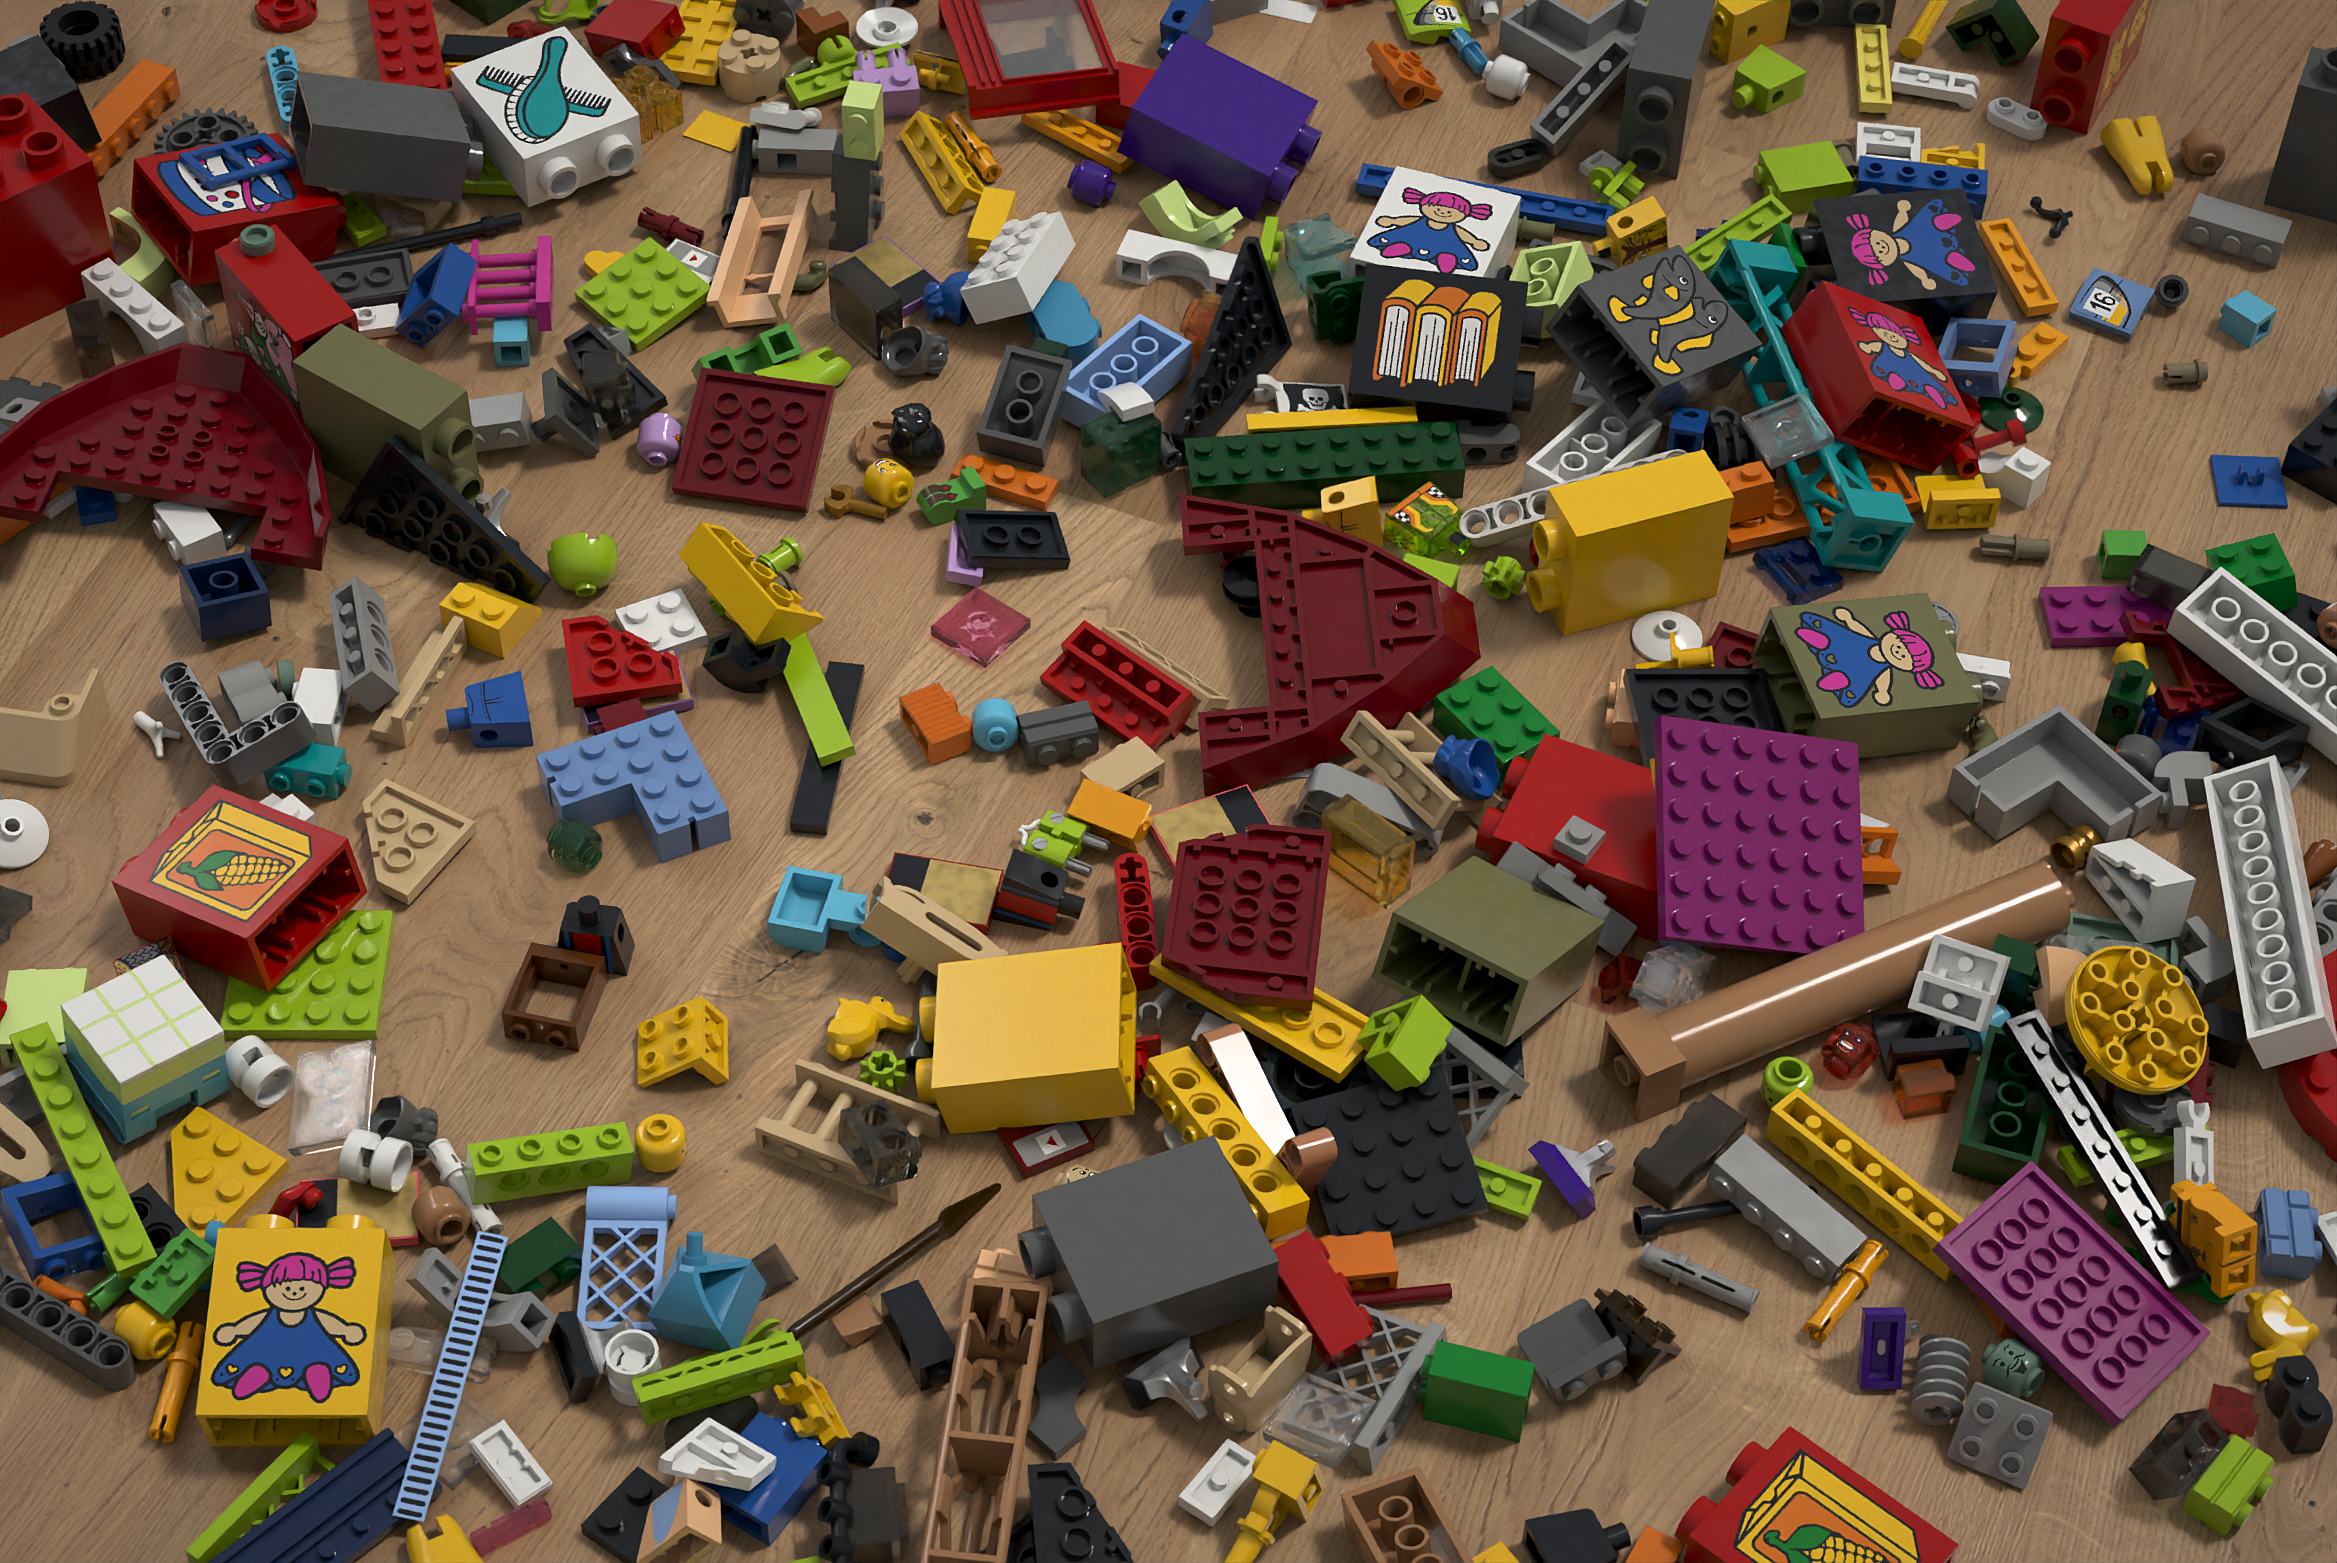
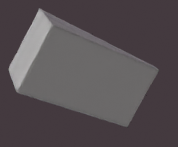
M607 324L597 329L625 357L633 354L625 330Z

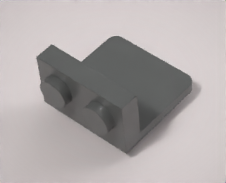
M1579 1299L1521 1331L1517 1336L1520 1348L1528 1361L1535 1363V1372L1556 1406L1566 1400H1573L1581 1396L1592 1385L1601 1380L1615 1377L1624 1367L1628 1366L1625 1346L1618 1336L1611 1338L1586 1299Z

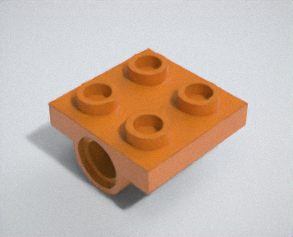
M1374 40L1365 49L1372 58L1371 67L1403 109L1416 108L1425 98L1437 102L1442 95V89L1435 82L1437 80L1436 76L1424 68L1421 64L1422 58L1411 50L1404 52L1390 42L1382 44Z

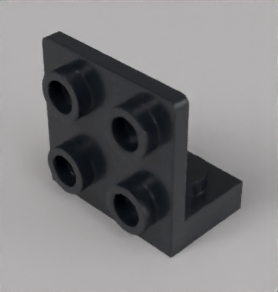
M1922 1012L1872 1016L1870 1023L1887 1081L1963 1075L1970 1051L1967 1035H1941L1936 1037L1940 1021Z

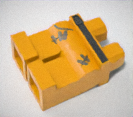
M2186 1179L2173 1184L2170 1187V1199L2176 1203V1212L2169 1218V1221L2198 1268L2205 1270L2211 1276V1290L2220 1298L2254 1286L2256 1256L2254 1253L2257 1250L2258 1224L2227 1197L2219 1193L2218 1187L2212 1182L2197 1186L2192 1180Z

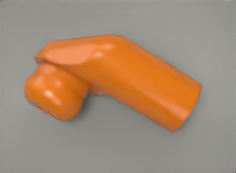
M42 1274L34 1279L32 1283L34 1286L86 1317L90 1307L89 1302L83 1297L84 1293L64 1286Z

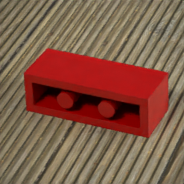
M1306 1230L1273 1249L1279 1260L1277 1289L1294 1316L1304 1323L1307 1331L1312 1334V1344L1328 1368L1370 1343L1374 1333L1372 1330L1374 1328L1373 1320L1363 1306L1359 1308L1356 1306L1350 1296L1352 1289L1348 1280L1341 1272L1335 1273L1328 1262L1330 1259L1329 1252L1319 1238L1314 1240L1310 1232Z

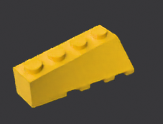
M700 522L679 553V557L688 566L687 571L706 586V593L726 609L725 615L733 622L739 624L745 631L744 636L754 645L760 646L782 637L788 642L818 626L824 620V617L816 610L806 611L800 605L803 598L794 590L788 591L775 583L778 575L770 568L752 561L756 555L723 526Z

